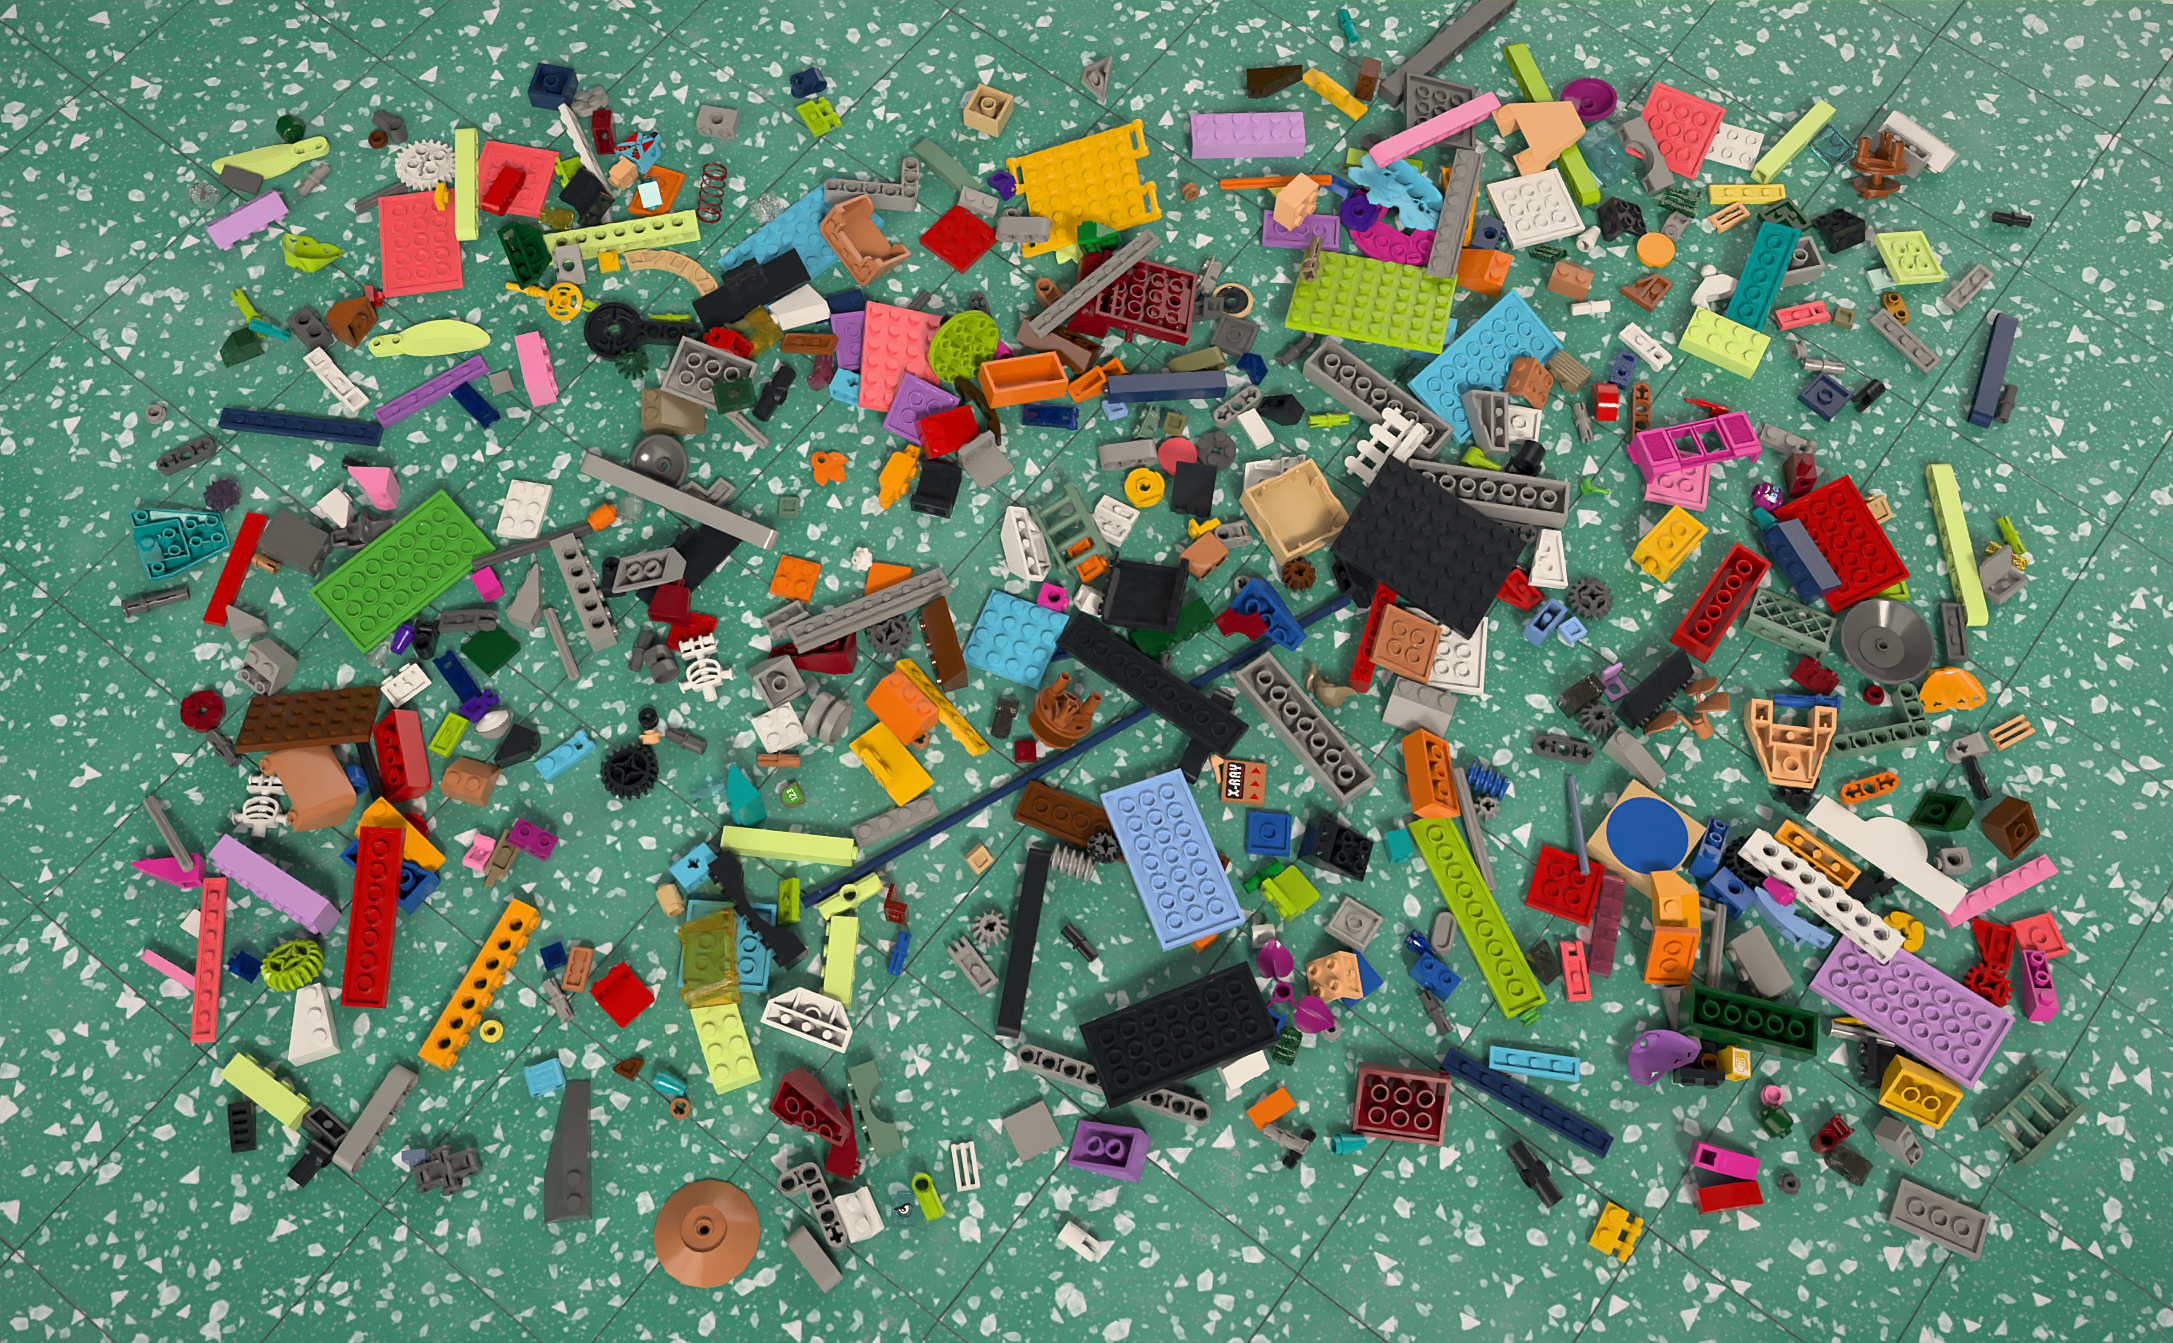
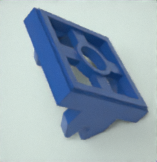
M1328 171L1315 174H1330L1332 176V184L1322 186L1343 196L1341 204L1348 197L1352 198L1355 191L1359 189L1357 186Z

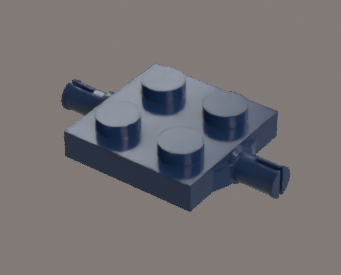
M861 289L823 298L828 304L831 315L865 311L866 300L863 298ZM830 318L816 322V325L828 322L831 326Z

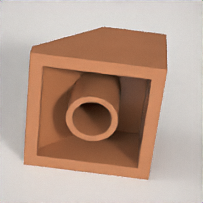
M1559 257L1547 289L1583 302L1596 270Z
M460 757L447 768L439 788L445 797L486 808L502 769L497 766Z

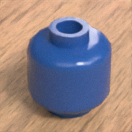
M359 765L343 767L342 769L350 781L356 797L360 796L369 785L364 769Z

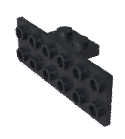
M795 248L761 266L754 257L744 261L734 269L727 270L721 275L725 285L692 302V305L706 332H708L709 329L714 327L720 328L724 323H732L809 282L811 277Z
M704 524L696 533L687 528L685 532H681L676 537V541L671 546L666 548L673 547L685 559L686 566L683 578L686 581L684 587L690 589V593H692L743 540ZM660 585L640 588L636 592V597L650 606Z

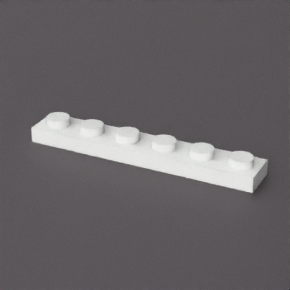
M563 103L558 107L561 113L560 119L568 128L566 131L574 141L573 146L575 150L581 155L579 158L581 163L588 171L598 177L613 196L572 109Z

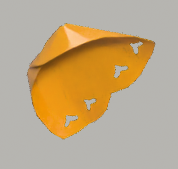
M1938 666L1927 670L1919 693L1920 700H1923L1925 704L1923 708L1926 713L1942 712L1950 707L1960 710L1973 709L1987 700L1985 690L1979 681L1969 672L1954 666ZM1974 696L1980 698V699H1976L1974 702H1972ZM1960 699H1962V700H1963L1964 702H1966V703H1963V702L1958 703V701H1960ZM1935 701L1941 703V705L1933 706Z

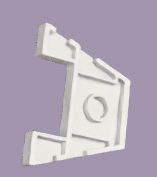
M1302 454L1293 458L1282 457L1280 460L1273 461L1269 459L1246 463L1244 466L1242 494L1244 490L1269 478L1277 477L1289 468L1304 462L1306 455Z

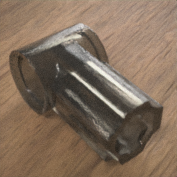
M998 696L995 706V718L991 729L992 736L1002 740L1009 738L1013 719L1016 718L1020 700Z

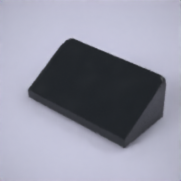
M321 1104L302 1118L301 1127L314 1139L319 1138L335 1152L350 1132L343 1123Z

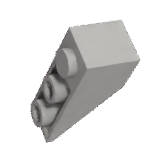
M537 563L527 572L525 583L519 587L515 601L507 609V617L512 625L531 632L535 631L543 616L542 572Z

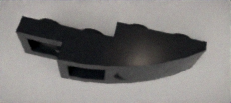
M1870 876L1850 887L1845 893L1852 899L1860 901L1865 907V905L1873 902L1875 897L1881 896V898H1885L1893 894V889L1898 885V882L1892 877L1875 884ZM1836 904L1837 908L1844 912L1843 907ZM1822 917L1818 923V927L1828 926L1829 929L1834 927Z

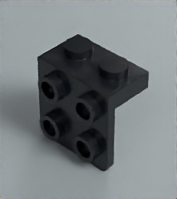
M1612 197L1597 209L1605 241L1612 242L1624 232L1638 237L1647 234L1646 225L1641 214L1642 210L1637 204Z
M1835 209L1833 212L1811 220L1812 227L1828 234L1829 252L1832 254L1865 241V220L1844 209Z
M1866 1036L1857 1046L1859 1086L1881 1089L1884 1071L1896 1054L1905 1058V1050L1902 1047L1877 1044V1037Z
M1700 1041L1702 1050L1696 1059L1691 1063L1673 1069V1083L1688 1087L1696 1085L1704 1086L1707 1089H1716L1725 1082V1072L1698 1069L1696 1062L1703 1053H1712L1717 1057L1718 1045L1714 1042ZM1704 1061V1065L1707 1068H1711V1064Z

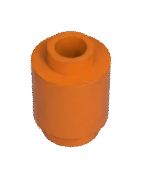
M604 503L591 512L586 520L595 532L598 530L602 531L617 520L615 516L618 513L611 504L607 506Z

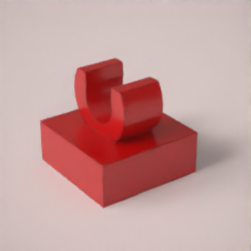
M364 285L363 297L365 296L369 299L372 307L383 306V292L373 293L372 285Z

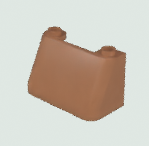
M867 194L834 205L820 224L822 236L861 286L870 284L905 262L911 256L908 249L901 243L891 247L870 217L874 213V205Z
M330 745L275 750L265 754L258 763L260 770L266 776L277 774L293 805L287 814V819L295 833L342 825L356 804V793Z

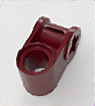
M1837 1113L1811 1137L1810 1147L1815 1153L1825 1154L1849 1137L1855 1129L1850 1128L1842 1120L1841 1114ZM1820 1137L1826 1140L1827 1146L1822 1144Z

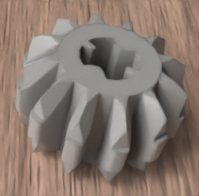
M993 909L990 911V915H987L983 910V918L976 916V923L972 924V929L974 930L973 938H979V945L986 941L987 948H990L992 942L998 947L999 940L1005 942L1006 936L1004 934L1009 933V928L1006 927L1008 920H1002V913L995 916ZM992 926V929L994 927V931L989 932V929L987 930V927Z

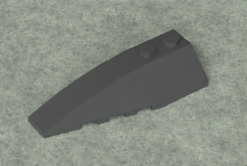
M590 1081L566 1084L544 1175V1224L592 1220Z

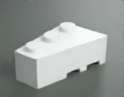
M321 983L297 990L288 1061L296 1067L341 1053L328 990Z

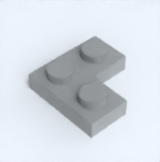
M721 477L708 491L692 480L682 490L721 507L737 492L734 486Z

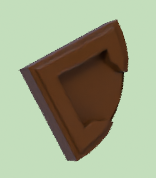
M632 1058L618 1063L614 1067L613 1072L634 1082L645 1062L642 1059Z

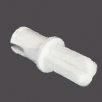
M1608 299L1595 302L1589 300L1587 303L1572 304L1570 312L1573 316L1585 314L1592 316L1594 313L1609 312L1610 301Z

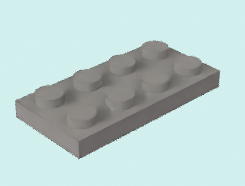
M1902 1178L1898 1181L1886 1222L1977 1261L1980 1259L1991 1216Z

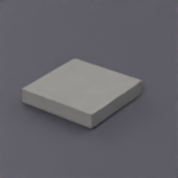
M1346 896L1325 931L1363 954L1384 918Z
M1043 1100L1002 1120L1022 1163L1063 1143L1061 1135Z

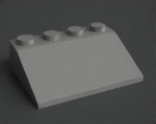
M683 336L660 390L736 418L753 388L759 373V367L755 362Z

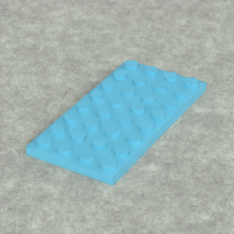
M824 183L717 260L718 266L726 272L754 257L761 266L795 248L811 277L810 281H812L840 260L820 232L821 222L834 206L826 203L823 199ZM874 212L870 218L880 230L885 226V221ZM807 282V283H805V284H803V285H801V286L795 288L794 290H792V291H790V292H788V293L782 295L781 297H779V298H777V299H775V300L769 302L768 304L762 306V308H763L767 313H769L770 311H769L768 306H770L771 304L775 303L776 301L782 299L783 297L789 295L790 293L796 291L797 289L803 287L804 285L808 284L809 282Z
M1512 289L1446 348L1442 354L1416 375L1407 386L1427 409L1455 428L1452 439L1459 445L1472 433L1461 395L1470 390L1504 393L1503 390L1515 358L1535 357L1545 366L1564 347L1516 290Z

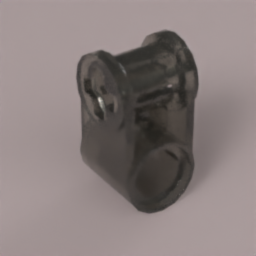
M1844 1145L1836 1146L1834 1149L1826 1152L1824 1156V1162L1830 1169L1843 1176L1851 1184L1859 1187L1864 1185L1873 1168V1164L1868 1159L1858 1155Z

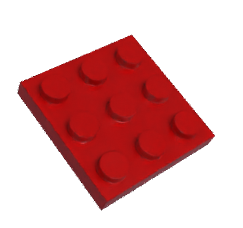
M956 204L919 238V243L963 275L998 240L995 238L996 231L967 209Z
M1542 845L1524 905L1588 927L1606 866L1588 860L1590 874L1582 875L1578 856Z

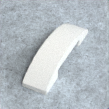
M320 347L303 358L324 385L351 412L356 413L370 402L362 391L355 387L333 364L330 357Z

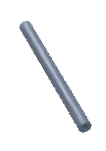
M1570 776L1566 778L1580 870L1582 875H1588L1590 870L1575 777Z

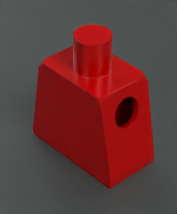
M714 327L711 333L707 332L703 337L704 344L749 360L754 348L752 343L738 332Z

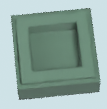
M780 497L779 518H799L800 497Z

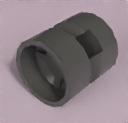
M667 645L654 646L643 654L645 664L650 669L649 672L656 684L668 683L680 673L675 661L672 660L673 657Z

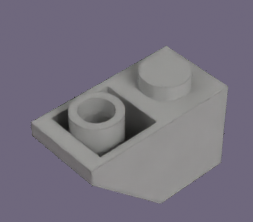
M1884 1116L1873 1131V1135L1880 1147L1907 1168L1912 1169L1921 1159L1924 1152L1908 1124Z

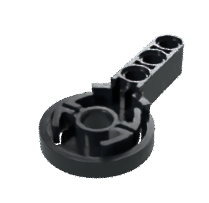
M609 302L598 306L589 314L584 325V337L589 349L597 357L610 362L627 360L646 344L679 346L682 337H688L691 333L698 334V337L693 340L703 342L701 329L695 324L643 321L639 313L633 308L619 302ZM612 325L621 327V333L616 337L607 335V329ZM650 331H659L656 336H649ZM671 332H678V335L676 337H669V334Z

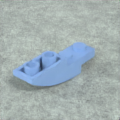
M1756 886L1753 889V892L1758 895L1752 902L1754 907L1776 931L1798 946L1807 941L1822 950L1831 943L1834 936L1829 934L1826 929L1808 923L1801 916L1793 915L1797 907L1791 904L1787 907H1784L1782 904L1778 905L1770 893L1763 887L1759 888Z

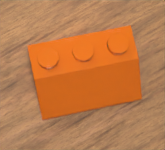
M899 669L883 678L865 701V705L905 746L938 724L939 709Z

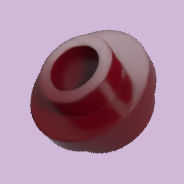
M1877 685L1868 686L1863 691V699L1869 705L1877 706L1884 700V691Z

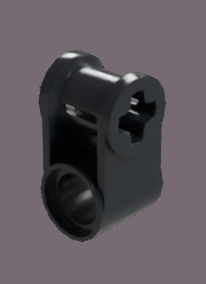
M607 557L602 563V592L604 598L626 596V591L615 594L612 592L620 560L616 557Z
M418 618L415 622L412 646L417 656L422 660H429L436 653L437 642L440 637L438 630L440 620H434L433 622L423 621Z

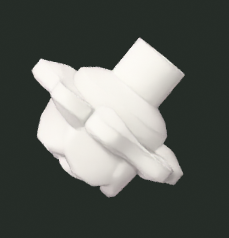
M857 547L856 551L853 552L852 563L857 565V570L867 571L868 567L872 566V554L868 551V548Z

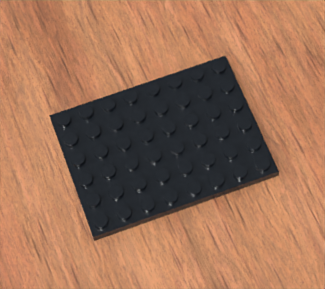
M1389 454L1329 551L1469 641L1527 542Z

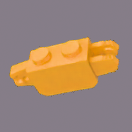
M909 444L903 453L898 451L890 457L878 478L880 488L879 504L883 509L890 508L895 499L900 500L902 495L907 494L912 478H916L919 471L917 460L920 455V448Z

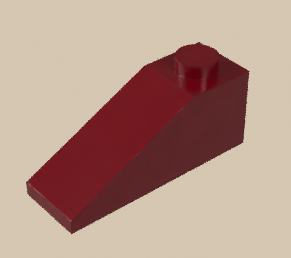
M845 1103L842 1114L853 1129L845 1146L840 1147L832 1143L824 1171L827 1175L853 1181L854 1175H859L862 1163L859 1162L852 1109L850 1104Z

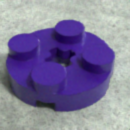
M1359 194L1357 197H1348L1340 206L1341 224L1350 230L1366 232L1377 221L1378 208L1375 204H1369L1367 195ZM1362 210V215H1356V213H1354Z

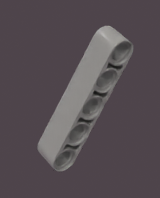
M399 1064L392 1068L335 1152L332 1159L334 1164L352 1174L360 1169L417 1084L419 1078L417 1074Z

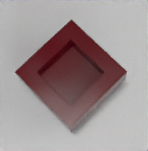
M1014 740L1015 763H1037L1036 740Z

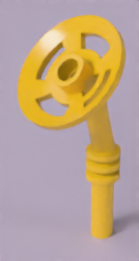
M508 281L506 283V289L526 293L527 296L545 298L546 311L556 320H570L581 310L583 303L582 294L571 283L561 282L555 284L549 291L535 285H530L526 289L521 290L517 283ZM560 287H568V288H570L569 290H566V289H559V290H558V288H560ZM576 295V304L573 308L570 306L572 302L571 296ZM549 299L552 300L553 303L551 307L549 305ZM556 311H558V312H566V311H567V312H568L567 314H564V315L555 314Z

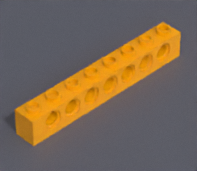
M513 898L417 1054L423 1061L445 1072L455 1064L459 1050L469 1041L471 1030L480 1023L481 1014L485 1007H489L492 1003L493 994L497 988L503 985L508 969L515 965L517 955L521 949L526 947L531 931L538 927L541 915L537 909ZM522 923V927L519 930H513L516 924ZM511 943L508 949L501 950L503 944ZM493 962H499L495 969H489ZM487 981L484 988L477 989L480 982ZM469 1001H475L472 1008H465ZM463 1020L461 1027L453 1028L457 1021ZM451 1040L447 1048L441 1049L443 1042Z

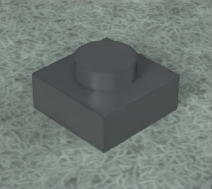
M1370 133L1362 137L1359 144L1370 150L1376 144L1382 142V140H1380L1381 138L1378 135Z

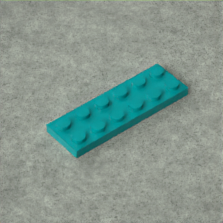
M1763 221L1724 315L1725 318L1759 333L1762 332L1802 235V230Z

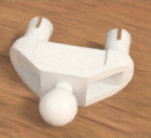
M1707 264L1701 270V275L1705 279L1694 293L1691 302L1696 307L1700 306L1711 311L1708 302L1732 298L1739 280L1725 274L1716 275V268L1711 264Z

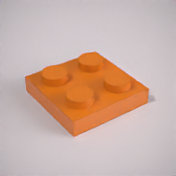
M782 555L769 588V593L809 604L822 570L821 564Z

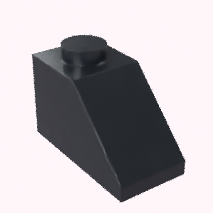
M1293 394L1264 397L1256 411L1264 418L1279 425L1288 426L1297 425L1305 409Z
M514 723L493 759L497 767L503 769L531 759L534 753H537L541 747V739L538 733Z

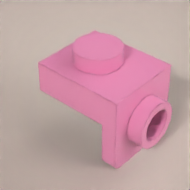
M476 833L474 845L464 856L463 865L483 872L496 847V841L488 836Z

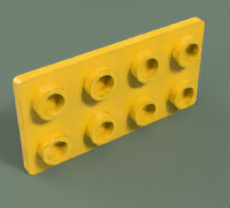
M881 721L849 744L852 752L899 807L906 805L934 784L933 779Z

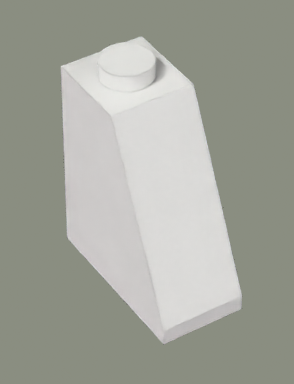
M809 284L768 306L771 313L769 315L771 322L774 325H778L782 330L828 319L831 315L827 302Z

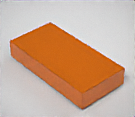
M1281 1087L1247 1110L1246 1114L1256 1129L1261 1131L1267 1124H1271L1295 1108L1296 1104L1285 1088Z

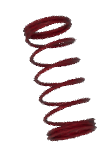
M707 163L703 167V181L700 184V199L698 200L699 207L696 210V216L705 223H717L721 219L722 209L719 205L723 203V200L720 197L725 194L722 190L726 186L723 180L727 178L728 172L719 163ZM708 166H718L724 169L725 172L718 169L705 171V168ZM720 171L724 173V175L712 176L707 172ZM709 179L720 180L724 185L723 187L710 186L705 181ZM703 182H704L708 187L703 188V187H702ZM704 189H720L722 195H710ZM703 191L707 195L701 197V192ZM707 196L717 197L721 200V203H708L703 198ZM700 200L704 201L705 204L700 205ZM704 205L717 206V207L720 208V211H718V210H716V209H714V208H711V207H702V206H704ZM703 210L709 214H718L719 218L716 220H706L699 215V212Z

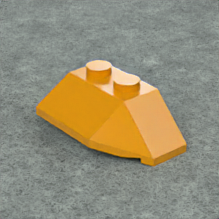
M1786 819L1774 835L1775 841L1787 846L1791 853L1798 858L1804 859L1816 872H1821L1828 881L1842 889H1848L1861 873L1842 854L1807 829L1789 819ZM1782 863V867L1789 870V867ZM1800 877V880H1801L1803 883L1807 884L1806 879L1803 878V877Z
M1673 870L1651 871L1653 928L1654 926L1699 928L1701 933L1699 892Z

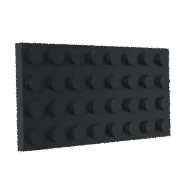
M1247 961L1079 1025L1110 1109L1281 1043V1039Z

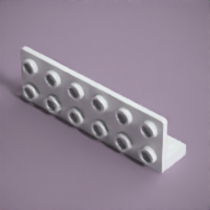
M1720 123L1704 159L1752 171L1764 134Z

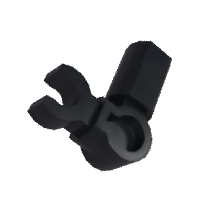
M1817 777L1812 789L1800 788L1798 793H1791L1787 786L1780 785L1777 790L1781 791L1784 796L1776 793L1773 799L1779 803H1787V806L1791 807L1793 812L1802 814L1810 806V800L1820 783V779Z

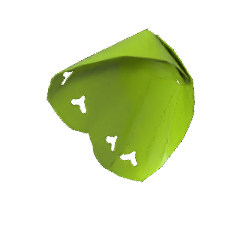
M285 233L282 237L285 263L302 272L314 273L345 254L344 251L328 243L318 244L313 238L308 236ZM323 249L331 250V252L325 253Z

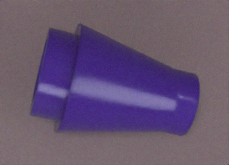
M401 623L400 627L396 629L390 651L401 656L411 644L415 629Z

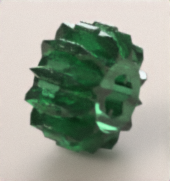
M629 346L628 353L622 349L620 351L622 356H616V359L620 362L615 363V367H622L618 374L621 375L625 372L624 379L626 380L631 375L632 380L635 381L637 378L636 374L642 378L644 376L642 371H648V368L644 365L649 364V360H643L646 353L644 352L639 355L640 348L638 347L633 352L632 347ZM630 359H633V362H637L634 368H631V365L628 366L627 364L629 363Z
M1284 1026L1279 1033L1281 1043L1275 1045L1272 1059L1278 1062V1064L1291 1066L1295 1061L1303 1035L1302 1032L1295 1028Z

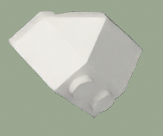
M1008 506L1001 531V540L1009 572L1024 580L1043 581L1051 569L1043 532L1028 515L1029 512L1026 508Z
M801 987L768 1000L760 1021L842 1053L846 1052L853 1033L841 1002Z

